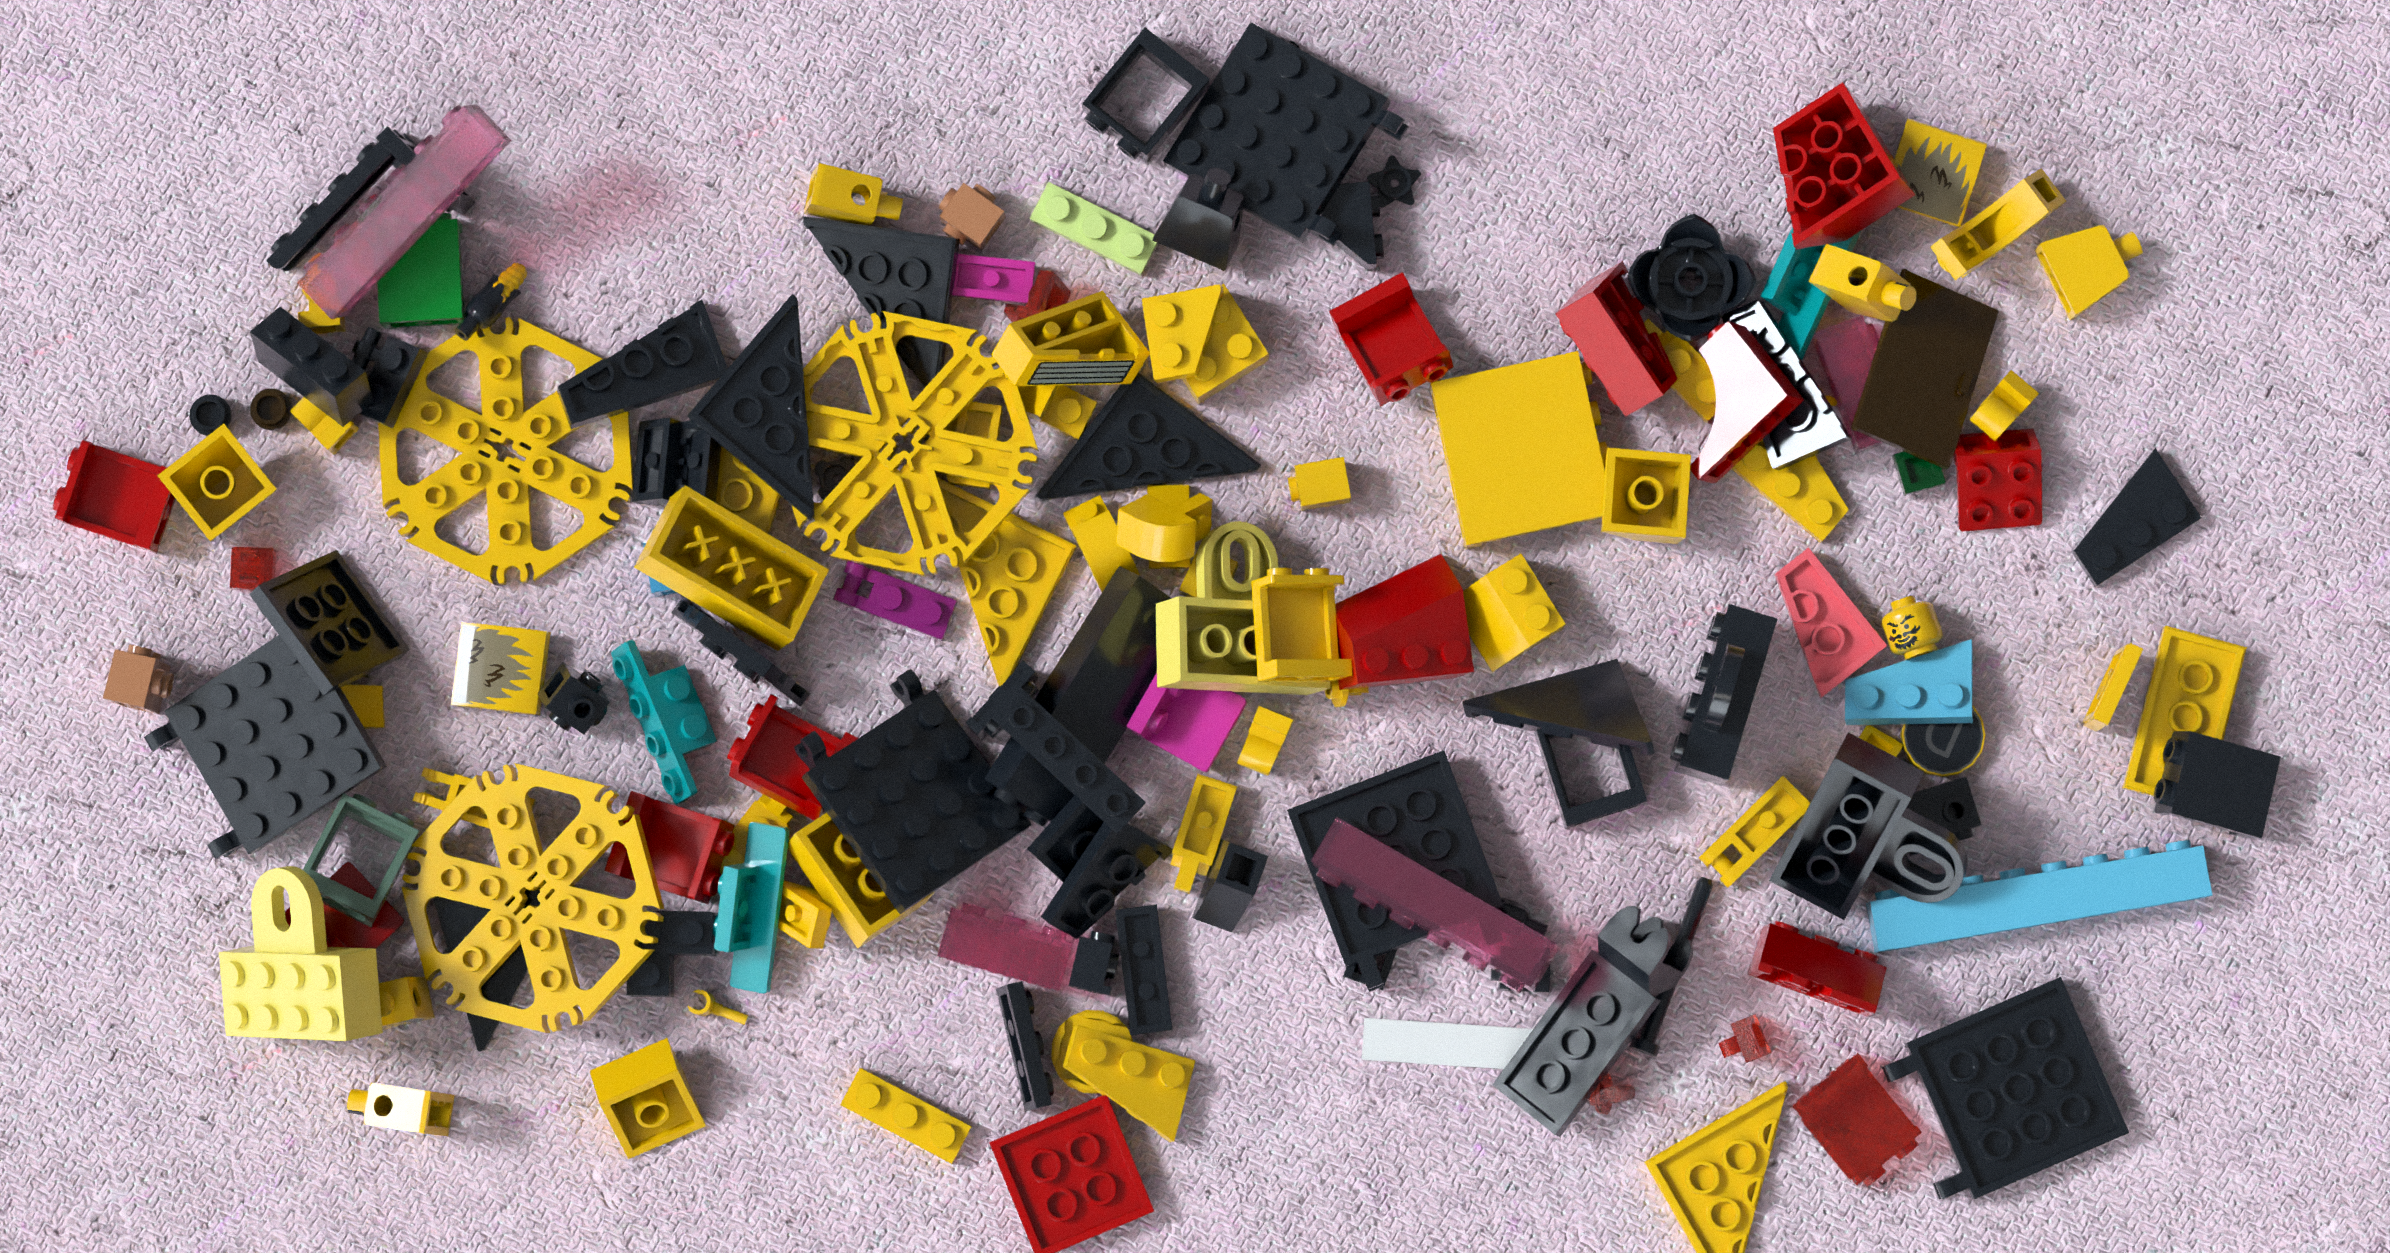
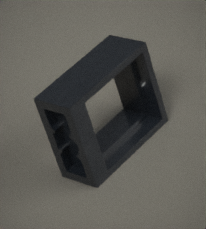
M1144 27L1082 103L1083 112L1087 114L1084 120L1098 133L1103 135L1107 130L1119 140L1116 146L1131 159L1136 160L1140 156L1148 162L1210 87V78ZM1143 54L1189 90L1146 143L1100 108Z
M1542 729L1535 731L1537 744L1565 829L1631 809L1647 802L1630 746L1623 745L1622 749L1616 750L1629 790L1570 807L1549 741L1559 736L1542 733Z

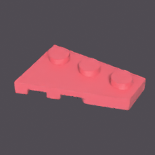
M1809 547L1775 573L1776 581L1821 699L1887 645Z

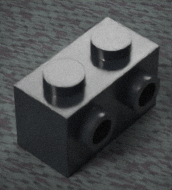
M1967 777L1914 792L1906 807L1946 828L1959 841L1974 837L1972 829L1982 825ZM1908 852L1909 856L1920 854L1918 852Z

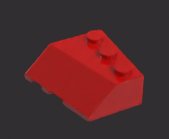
M1843 82L1773 128L1780 172L1784 177L1787 198H1785L1787 211L1791 216L1794 232L1791 233L1793 245L1796 249L1846 241L1915 196L1914 191L1861 103Z
M1442 554L1436 555L1335 604L1339 659H1351L1352 676L1338 680L1339 690L1454 679L1474 672L1463 588Z
M1775 921V924L1769 923L1763 927L1747 975L1864 1016L1875 1014L1887 967L1877 964L1879 956L1859 949H1855L1854 954L1838 949L1839 942L1819 935H1815V938L1811 939L1798 934L1799 928L1783 922Z

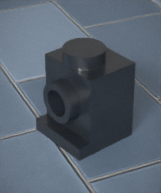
M1090 931L1089 938L1080 936L1069 987L1111 996L1112 987L1105 986L1106 978L1114 979L1120 955L1112 953L1115 936Z

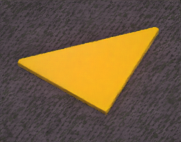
M938 478L954 528L962 533L970 532L994 505ZM1010 514L966 564L963 561V554L960 549L956 548L954 550L959 559V569L999 686L1016 670L1077 548L1076 545L1013 514Z
M1786 1081L1781 1082L1644 1161L1696 1253H1745L1751 1224L1788 1089Z

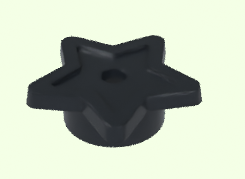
M1391 155L1385 168L1380 172L1369 174L1367 180L1379 190V204L1381 208L1386 207L1395 200L1407 205H1413L1414 197L1411 186L1420 177L1421 172L1419 170L1405 169L1400 165L1396 157ZM1392 180H1397L1399 185L1392 187L1390 183Z

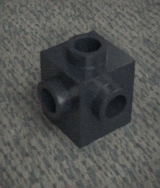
M564 662L560 664L537 694L544 707L551 712L549 717L553 722L566 731L573 727L583 735L591 726L594 727L602 721L606 715L607 706L610 703L602 690L605 684L588 670H584L580 674Z

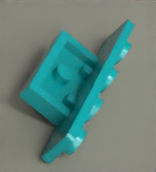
M1792 227L1774 268L1767 279L1761 297L1784 312L1778 325L1802 360L1831 297L1809 282L1825 245L1796 249L1793 245L1791 233L1794 232ZM1861 231L1846 241L1829 245L1852 252Z
M632 639L624 642L611 652L613 669L616 676L622 680L629 696L630 710L639 719L645 733L647 750L655 757L662 773V785L677 805L698 793L683 755L711 746L717 742V739L685 664L649 676L636 643Z
M751 822L748 828L744 863L724 866L723 874L719 879V910L713 924V934L715 936L714 950L728 953L733 952L730 986L733 988L762 994L769 993L771 990L790 833L787 827L762 822Z

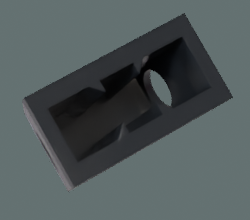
M1209 169L1205 178L1197 174H1190L1166 212L1152 241L1225 271L1239 244L1245 198L1242 193L1228 188L1231 177L1222 169Z

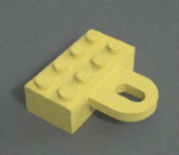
M1235 521L1212 529L1203 538L1197 551V597L1178 596L1156 604L1157 688L1309 695L1331 689L1330 682H1258L1251 581L1267 576L1268 569L1279 568L1275 547L1260 528L1247 522ZM1233 541L1240 543L1244 549L1245 578L1241 584L1237 583L1230 573V545Z
M294 866L274 868L263 873L255 884L251 899L254 945L219 952L226 1036L349 1041L383 1033L376 949L327 947L323 901L320 891L310 875ZM284 888L287 890L289 894L291 913L290 926L287 924L285 918L283 894Z

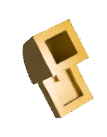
M1199 493L1170 507L1146 494L1118 509L1116 545L1138 557L1151 561L1177 562L1194 557L1195 543L1203 539L1210 532L1213 499Z
M1100 495L1063 512L1064 518L1082 551L1101 593L1119 566L1140 575L1130 552L1116 545L1117 525Z

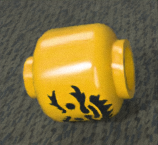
M1914 595L1890 603L1893 611L1887 613L1882 618V626L1892 653L1904 655L1905 660H1909L1936 651V643L1942 639L1943 632L1932 603L1927 601L1916 602Z

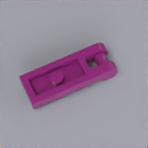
M847 561L843 571L846 577L842 588L836 589L833 597L834 601L943 641L957 605V600L875 571L856 562ZM862 580L873 584L868 599L857 595Z

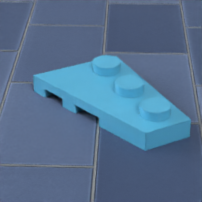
M1972 639L1845 680L1846 725L1973 723Z

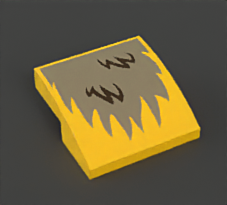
M1907 118L1894 160L1914 191L1915 196L1899 205L1898 208L1960 227L1987 143Z
M461 622L451 705L508 713L540 715L542 702L537 694L544 686L551 632Z

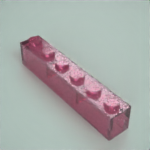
M478 104L463 107L458 105L449 111L441 121L444 127L435 137L429 135L423 139L413 151L417 156L407 166L404 164L399 166L388 176L386 182L389 186L379 196L377 194L372 195L358 209L361 213L359 218L352 225L347 223L336 231L331 238L334 244L325 254L320 252L306 263L303 268L306 274L297 284L330 319L347 316L512 141Z
M1336 817L1311 860L1313 865L1319 869L1316 876L1326 883L1338 888L1342 882L1355 890L1352 897L1372 909L1378 903L1391 910L1389 918L1409 930H1411L1414 924L1428 932L1425 937L1426 940L1445 951L1448 950L1450 945L1465 953L1462 960L1481 972H1484L1488 966L1502 974L1498 981L1518 993H1521L1523 988L1531 992L1535 991L1559 950L1557 943L1338 817Z

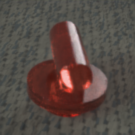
M1607 1073L1590 1096L1589 1102L1591 1106H1595L1598 1114L1607 1115L1613 1103L1632 1100L1635 1096V1089L1630 1084L1613 1086L1612 1078Z

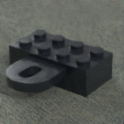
M1728 604L1722 613L1717 611L1715 616L1713 615L1706 637L1707 640L1713 641L1710 653L1704 652L1703 656L1701 655L1694 679L1701 681L1698 693L1692 692L1691 696L1689 695L1682 716L1683 720L1689 721L1686 733L1680 732L1679 736H1676L1670 755L1671 760L1677 761L1674 769L1675 772L1723 786L1729 780L1777 618L1732 604Z
M1848 732L1769 881L1845 920L1868 877L1911 900L1925 903L1938 902L1949 898L1958 890L1966 874L1968 860L1963 845L1953 833L1906 808L1924 772ZM1918 852L1942 865L1946 873L1934 874L1910 861L1906 853Z

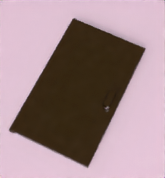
M1902 269L1900 276L1909 282L1910 286L1915 288L1916 301L1910 310H1901L1895 321L1884 322L1851 429L1947 470L1950 468L1999 310L1916 275L1907 269Z

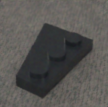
M2156 448L2149 454L2144 463L2072 552L2094 587L2202 518Z
M1130 822L1118 834L1106 823H1103L1041 915V918L1057 929L1078 939L1114 906L1115 897L1130 883L1134 886L1138 885L1147 876L1144 871L1159 857L1165 860L1172 853L1173 849Z

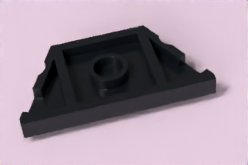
M680 600L671 612L701 634L702 638L699 642L714 655L723 660L728 654L737 660L733 667L757 685L760 679H763L800 707L811 694L765 657L683 600Z

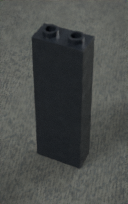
M1120 566L1034 699L1104 764L1128 728L1126 726L1157 673L1156 604L1172 599L1140 575ZM1010 737L984 778L997 787L993 794L994 796L1013 808L1016 807L1018 802L1027 807L1023 815L1043 828L1057 816L1074 796L1068 788L1012 737Z

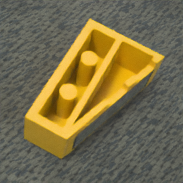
M1100 291L1010 323L991 355L1014 386L1131 384L1150 355V352L1104 291Z

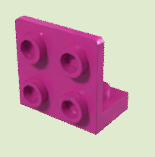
M1156 673L1126 727L1139 737L1195 768L1208 772L1243 712L1247 701L1232 691L1157 688Z

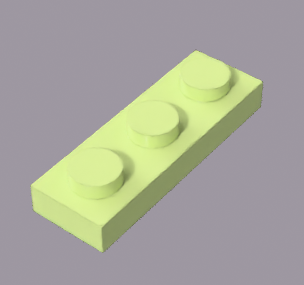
M1050 182L1047 183L1030 216L1031 222L1142 276L1158 244L1152 241L1155 234Z

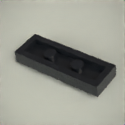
M1157 904L1115 910L1130 1035L1173 1031Z
M1023 981L999 987L996 989L1024 1110L1027 1112L1052 1105L1050 1097L1054 1094V1087L1050 1074L1044 1072L1041 1055L1044 1054V1044L1039 1031H1034L1031 1014L1034 1013V1002L1032 995L1028 989H1024Z

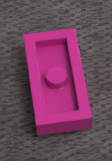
M958 254L952 295L954 297L1031 305L1036 263Z

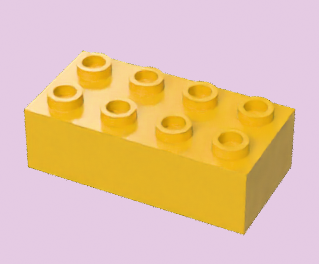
M686 485L670 497L634 566L639 571L777 651L794 640L829 569Z

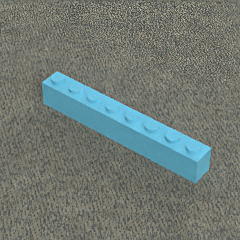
M2190 840L2165 844L2167 852L2150 854L2149 847H2142L2124 851L2125 859L2109 861L2107 854H2100L2082 858L2084 866L2067 868L2066 861L2042 864V873L2026 875L2024 868H2017L1999 872L2001 880L1984 882L1983 875L1964 877L1960 887L1952 896L1932 903L1914 901L1901 896V894L1893 890L1876 892V901L1866 903L1874 952L1879 953L2213 896L2204 846L2192 847Z

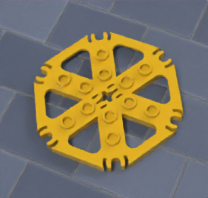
M882 311L886 317V329H882L881 319L876 313L871 314L873 328L867 333L859 331L855 319L851 320L849 327L855 338L851 341L846 335L845 325L843 324L803 368L809 447L862 457L823 502H814L815 521L806 527L804 535L810 539L816 531H826L827 540L820 547L824 553L831 551L836 541H839L840 544L836 551L829 555L832 558L926 577L922 570V559H926L928 570L933 575H936L938 571L935 561L941 555H946L950 558L953 568L959 567V559L954 552L956 548H959L963 554V561L966 564L1030 493L1029 489H1020L1013 485L1016 481L1026 486L1033 484L1034 479L1021 475L1019 468L1024 462L1038 463V457L1029 452L1021 453V449L1032 448L1037 451L1039 450L1018 386H1014L1001 367L994 370L993 367L998 365L993 356L987 358L981 355V348L988 341L986 336L981 335L977 337L972 347H970L968 344L979 333L978 330ZM905 336H914L949 344L953 349V357L913 401L896 351L898 341ZM850 357L856 363L872 415L815 404L810 397L811 389L839 358ZM993 386L1001 390L1013 425V434L1009 440L1002 442L947 430L984 388ZM910 418L909 422L902 428V426H903V425L907 422V420ZM920 427L913 435L914 438L911 441L914 450L911 453L905 450L899 454L896 453L889 461L898 446L894 441L895 437L900 434L905 438ZM927 435L930 436L929 439L923 445L920 444L926 438ZM888 443V445L882 450V452L879 453L880 450ZM907 460V463L899 471V466ZM936 473L993 484L999 490V500L973 530L966 533L959 532L952 524ZM894 487H896L913 539L911 549L903 554L864 547L856 540V531ZM792 506L798 527L801 530L809 520Z
M511 317L505 318L506 329L501 334L492 333L491 325L488 328L482 329L485 336L481 338L478 330L467 341L455 334L428 352L427 358L393 429L378 423L383 507L386 508L390 503L400 500V504L390 507L386 514L390 519L400 513H405L408 516V523L398 530L399 534L402 537L409 536L416 528H419V531L412 538L405 541L489 583L494 584L492 578L493 569L498 567L496 576L501 585H506V573L510 568H518L520 570L521 582L523 584L528 583L530 574L527 566L531 564L534 571L533 581L536 582L614 530L616 527L606 524L601 520V517L605 515L614 522L621 521L622 517L611 511L610 504L616 498L630 503L632 498L627 492L617 489V485L627 486L633 490L634 482L629 411L608 417L612 423L614 463L611 469L606 472L594 471L549 449L582 427L570 428L557 391L525 411L522 352L527 347L538 346L571 362L575 367V376L599 362L602 358L518 318V335H514L515 324ZM470 350L476 353L479 359L482 415L431 391L427 386L429 373L462 351ZM411 428L462 453L415 485H405L399 479L397 436L404 429ZM493 428L501 432V436L491 432V429ZM487 440L496 445L498 443L505 445L508 440L513 441L512 448L519 456L526 459L525 462L516 457L514 459L506 457L504 462L498 461L500 454L493 446L486 443ZM524 443L532 447L531 450L522 447V444ZM480 451H482L490 455V457L487 458L479 453ZM511 466L519 469V473L510 469ZM530 487L581 511L584 516L583 526L578 531L546 551H540L533 546ZM486 491L489 547L485 553L472 555L437 537L435 533L436 523Z
M514 763L517 768L516 771L513 765L507 764L503 766L505 779L501 784L496 783L493 771H484L482 776L476 775L413 843L412 847H420L426 850L427 854L408 853V859L416 860L420 863L421 871L417 876L403 874L402 880L409 884L418 885V889L412 890L402 886L401 888L426 981H432L431 987L434 990H440L447 982L453 986L452 995L445 1001L448 1005H456L463 1000L461 1005L454 1010L544 1033H551L549 1028L552 1032L562 1031L560 1017L564 1012L569 1014L573 1026L582 1025L583 1019L584 1021H590L653 953L654 950L645 949L638 943H658L659 938L649 936L645 932V924L649 920L663 922L664 917L660 913L647 911V907L654 906L658 909H664L639 815H633L634 808L629 805L624 806L619 813H614L612 810V803L619 796L617 791L610 790L602 796L603 792L610 786ZM535 787H543L574 795L578 798L581 805L577 817L545 851L542 848L528 796L530 790ZM474 806H479L486 812L500 867L448 855L443 849L442 841L444 836ZM632 816L631 820L624 825L623 821L628 820ZM615 841L624 844L636 882L635 893L630 898L623 899L575 887V884ZM541 888L537 896L540 905L538 907L529 905L524 908L528 899L525 894L526 889L535 891ZM439 896L490 909L487 915L451 953L443 954L438 951L426 911L427 904L432 898ZM513 897H515V899L508 906L507 904L512 900ZM565 929L612 940L619 946V959L589 990L580 988ZM520 944L522 945L535 994L533 1004L526 1009L489 1001L481 992L483 984ZM441 971L442 974L433 980L435 975Z

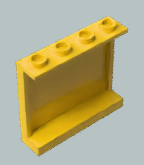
M1578 351L1431 382L1432 402L1465 550L1481 547L1482 543L1602 518L1607 444L1606 441L1598 442L1595 426L1601 425L1600 411L1597 401L1589 402L1586 386L1592 385L1591 371L1585 361H1580Z

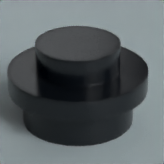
M209 394L198 398L193 403L189 417L193 428L200 434L208 436L223 424L227 428L229 427L232 420V411L229 404L223 398Z

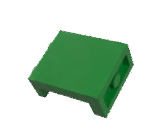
M432 213L426 215L427 221L411 222L409 216H389L385 218V223L374 224L379 323L385 329L460 324L466 318L460 239L463 228L458 219H452V214Z

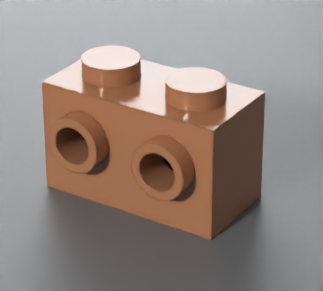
M129 644L127 652L115 649L103 699L119 706L159 715L163 698L168 699L173 688L174 674L169 673L171 666L160 661L161 654L153 652L154 650Z

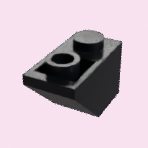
M1369 181L1340 184L1321 213V216L1338 225L1337 228L1343 232L1336 242L1338 247L1367 271L1376 270V259L1384 258L1382 233L1374 234L1373 218L1380 217L1378 192L1370 193Z
M1220 839L1192 918L1232 932L1255 895L1269 856Z

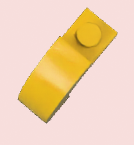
M2041 168L2024 178L1974 218L1939 239L1930 248L1936 254L1940 266L1950 273L1954 280L1960 277L1963 278L2039 224L2063 205L2066 199Z

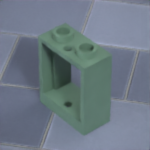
M342 794L303 871L309 874L316 883L323 904L372 928L408 859V853H411L413 849V843L418 839L419 830L413 828L414 822L399 813L392 812L389 816L375 809L376 803L363 795L354 794L353 797ZM346 817L401 843L373 899L317 873Z

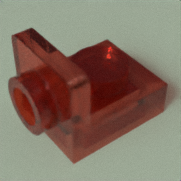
M1040 270L1034 286L1029 291L1027 305L1006 304L1004 314L1011 322L1027 318L1066 304L1071 291L1054 271Z

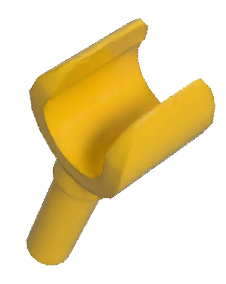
M699 989L693 991L705 996L707 1000L706 1006L702 1010L687 1006L693 1014L704 1017L714 1014L745 1025L748 1015L716 1002L714 996L707 991Z

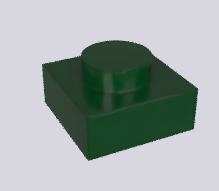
M1904 451L1892 456L1904 496L1946 484L1941 467Z

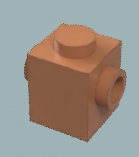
M964 182L958 191L951 188L938 207L943 211L939 216L941 223L945 225L942 231L948 237L960 238V245H963L967 240L981 251L1005 220V212L993 203L996 197L979 184H976L972 189Z

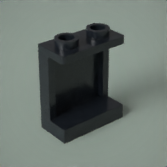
M2174 731L2172 737L2167 741L2163 752L2165 767L2162 778L2158 781L2154 790V801L2156 802L2154 812L2230 831L2229 834L2242 838H2262L2281 756L2192 731Z

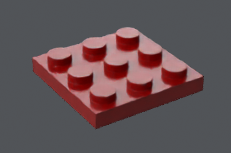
M1106 1095L1092 1099L989 1142L1034 1253H1056L1155 1212L1111 1103Z

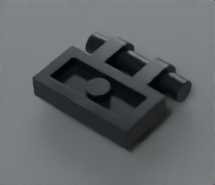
M367 327L361 341L356 340L352 352L355 354L351 361L363 370H366L369 361L375 362L368 377L374 402L359 414L393 429L428 353L389 335L382 350H379L376 347L382 333Z

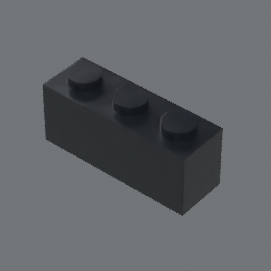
M282 307L276 309L250 331L258 362L342 427L374 402L366 371Z

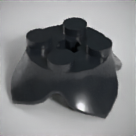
M1696 214L1685 216L1673 223L1665 232L1657 248L1646 250L1636 257L1627 275L1629 285L1638 301L1657 314L1662 326L1670 334L1689 342L1709 335L1718 326L1720 318L1725 313L1741 306L1747 300L1757 280L1747 260L1737 253L1726 251L1722 246L1721 237L1716 228ZM1686 272L1695 273L1694 279L1701 280V285L1695 286L1693 291L1685 290V286H1681L1679 280L1684 279Z

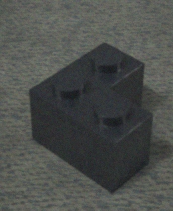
M650 911L660 913L664 917L663 922L649 920L645 924V932L649 936L659 938L658 943H638L641 947L654 951L627 980L626 995L631 997H674L675 955L716 956L717 950H714L715 936L713 934V924L717 914L714 912Z

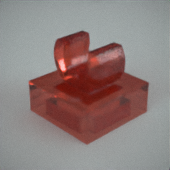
M232 547L230 589L253 591L258 585L275 578L276 549Z
M1756 1014L1731 1023L1730 1025L1735 1036L1718 1042L1724 1058L1742 1052L1746 1063L1771 1053Z

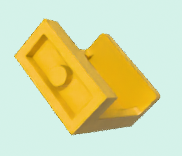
M1273 568L1267 570V576L1251 581L1258 682H1332L1352 676L1351 659H1339L1334 589L1345 584L1344 575H1329L1328 568L1304 570V575H1292V568Z

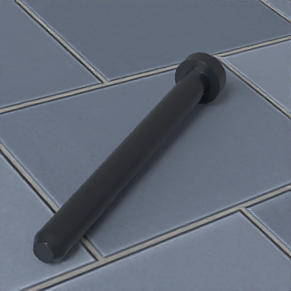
M1705 877L1697 880L1674 943L1685 939L1690 940L1691 943L1693 942L1713 888L1712 880ZM1676 986L1655 995L1660 1000V1003L1644 1023L1640 1037L1632 1039L1629 1045L1630 1048L1657 1057L1660 1046L1656 1045L1655 1042Z

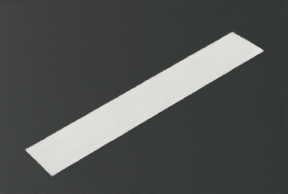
M1364 1018L1362 1060L1504 1069L1533 1029Z

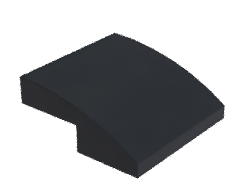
M669 417L640 421L632 502L636 504L667 505L670 497L686 485L716 503L721 445L691 420L679 421Z

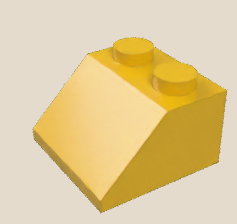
M225 424L221 425L157 475L210 542L278 490Z
M1608 447L1606 451L1601 532L1646 542L1678 544L1685 539L1691 455Z
M1521 553L1486 574L1463 591L1469 636L1492 673L1558 633L1566 625Z
M668 1038L590 1070L599 1104L628 1159L706 1126L683 1068Z

